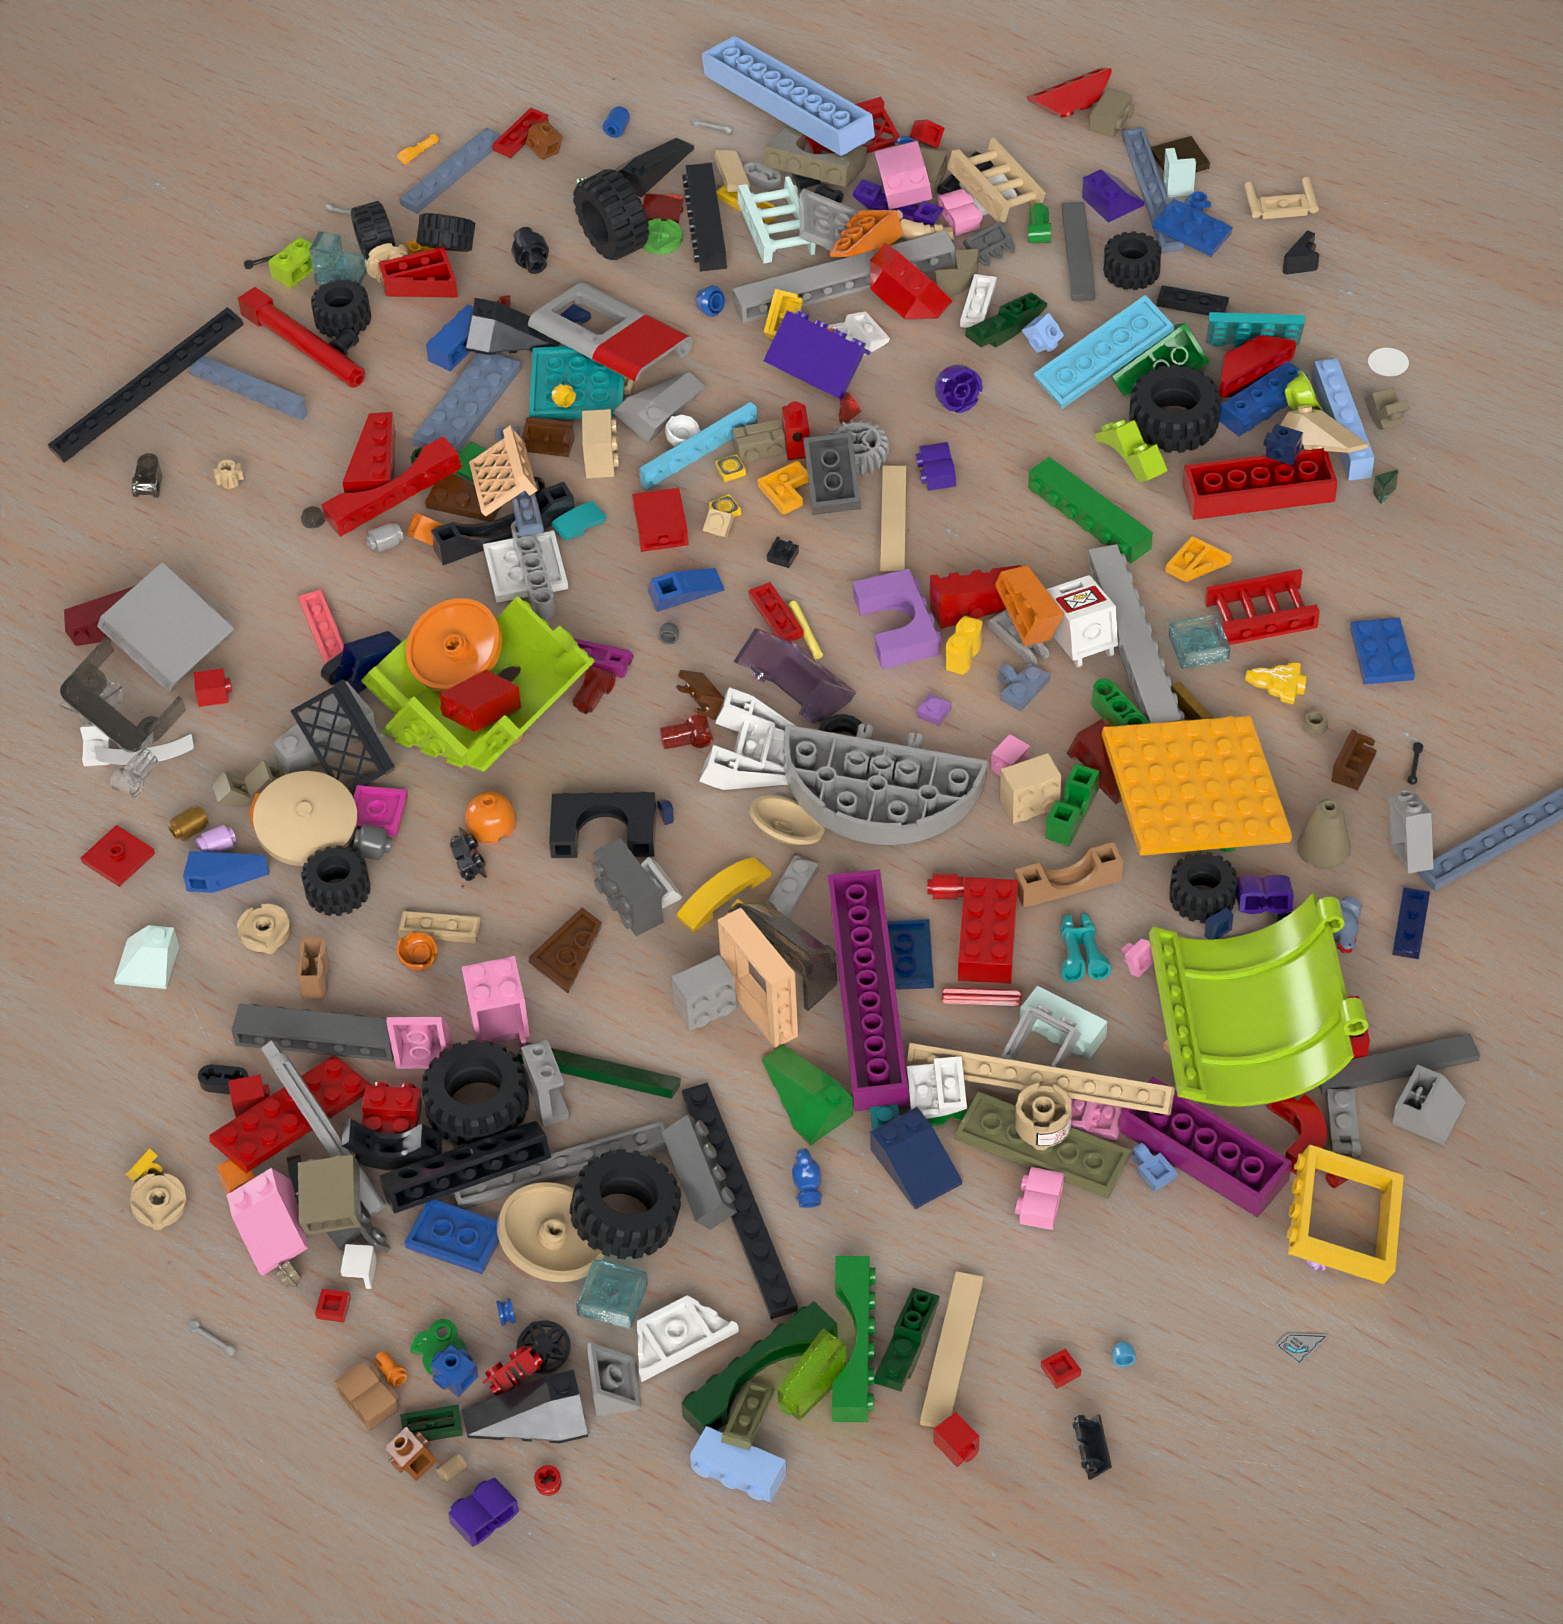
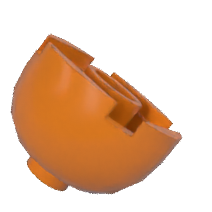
M495 791L480 793L473 797L466 807V829L475 836L477 841L496 843L499 842V838L504 837L506 834L509 837L516 828L517 817L512 802L501 793Z

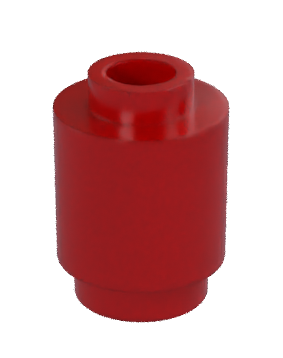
M933 873L932 879H927V895L933 894V900H958V897L964 896V876H958V873Z

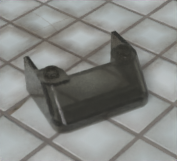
M105 637L62 683L60 694L70 707L121 749L129 753L137 752L159 740L186 711L183 699L178 696L159 718L149 716L135 726L101 698L100 695L107 687V678L98 668L114 652L110 639Z
M759 900L737 903L728 910L729 913L742 908L786 963L803 976L804 1009L809 1011L837 986V961L834 949L829 945H824L783 915L771 902Z

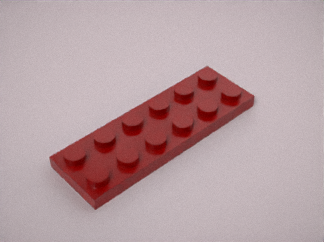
M333 1055L301 1076L329 1119L363 1098L366 1085H371L336 1055ZM283 1087L209 1135V1142L242 1171L248 1173L313 1129L287 1089Z

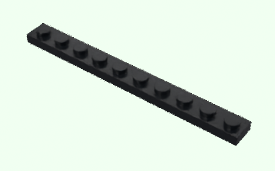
M228 307L50 442L48 444L50 451L65 463L244 325L242 319Z
M708 1082L682 1090V1097L689 1115L697 1121L701 1120L706 1125L709 1131L707 1135L708 1140L717 1151L716 1160L718 1165L722 1167L726 1174L725 1183L734 1194L735 1201L733 1203L737 1213L730 1218L770 1319L796 1312L798 1310L797 1302Z

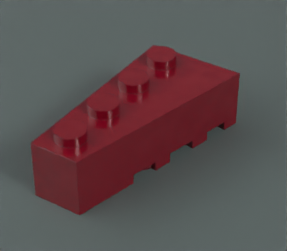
M133 587L64 609L65 632L74 645L80 646L112 641L97 627L100 617Z

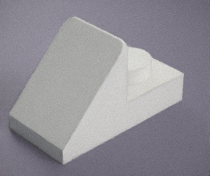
M111 723L89 724L80 727L83 737V765H109V763L96 760L94 746L110 749Z

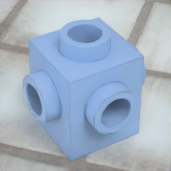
M1050 313L1036 317L1022 329V332L1036 353L1044 350L1047 352L1052 351L1059 345L1058 341L1064 336Z

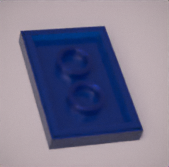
M930 920L887 921L895 989L934 988Z

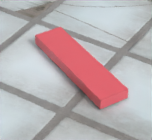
M322 589L300 595L298 598L323 662L326 664L344 651L346 647Z

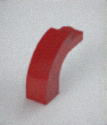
M1305 1094L1298 1101L1292 1097L1267 1104V1109L1291 1124L1299 1135L1297 1141L1286 1151L1285 1158L1292 1161L1291 1172L1297 1175V1170L1294 1169V1165L1298 1161V1154H1302L1309 1145L1325 1149L1327 1128L1322 1112Z

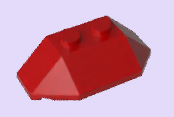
M1101 67L1027 96V101L1050 114L1061 115V118L1074 114V110L1091 108L1092 103L1100 100L1112 73L1111 68Z
M886 243L870 259V290L904 320L938 319L953 302L929 277Z
M1260 335L1253 340L1246 341L1235 350H1229L1224 355L1219 385L1221 399L1233 397L1285 362L1291 361L1294 358L1297 342L1292 339Z

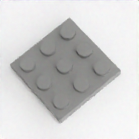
M803 188L799 195L800 238L831 250L835 242L842 238L841 232L847 230L846 224L848 220L859 211Z

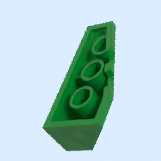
M784 1044L762 1058V1063L780 1096V1101L783 1108L787 1111L793 1129L810 1146L853 1116L852 1096L833 1078Z

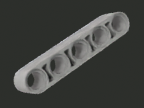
M515 520L511 525L513 545L532 610L544 620L551 619L555 615L554 595L536 534L519 536Z

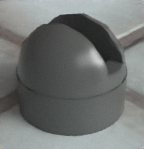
M665 623L659 630L658 638L664 644H674L678 640L679 630L675 624Z

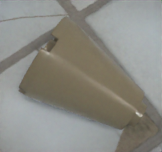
M1326 799L1317 804L1298 840V853L1306 863L1309 861L1315 864L1316 868L1332 869L1344 863V860L1350 854L1351 845L1342 806L1335 800Z

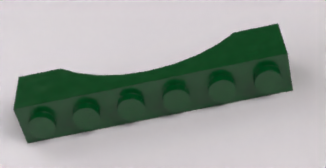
M815 1301L807 1307H801L796 1311L794 1317L785 1324L780 1323L777 1325L772 1334L764 1340L755 1342L742 1357L734 1358L725 1370L719 1374L712 1375L699 1390L690 1392L681 1403L683 1418L700 1436L706 1426L717 1431L728 1423L734 1401L747 1381H750L757 1373L768 1366L784 1359L818 1354L838 1338L837 1323Z

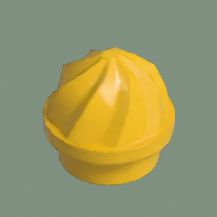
M559 384L552 390V399L559 407L567 408L571 406L576 398V393L570 385Z

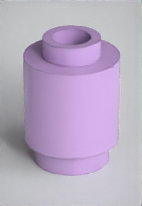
M224 824L200 834L201 837L195 839L199 851L223 853L233 849V843L236 842L231 827L226 828Z

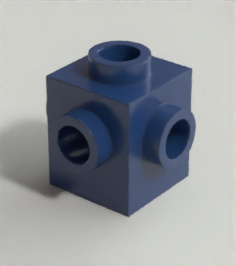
M1276 424L1272 432H1268L1265 436L1263 444L1266 447L1265 457L1293 465L1301 451L1303 432Z

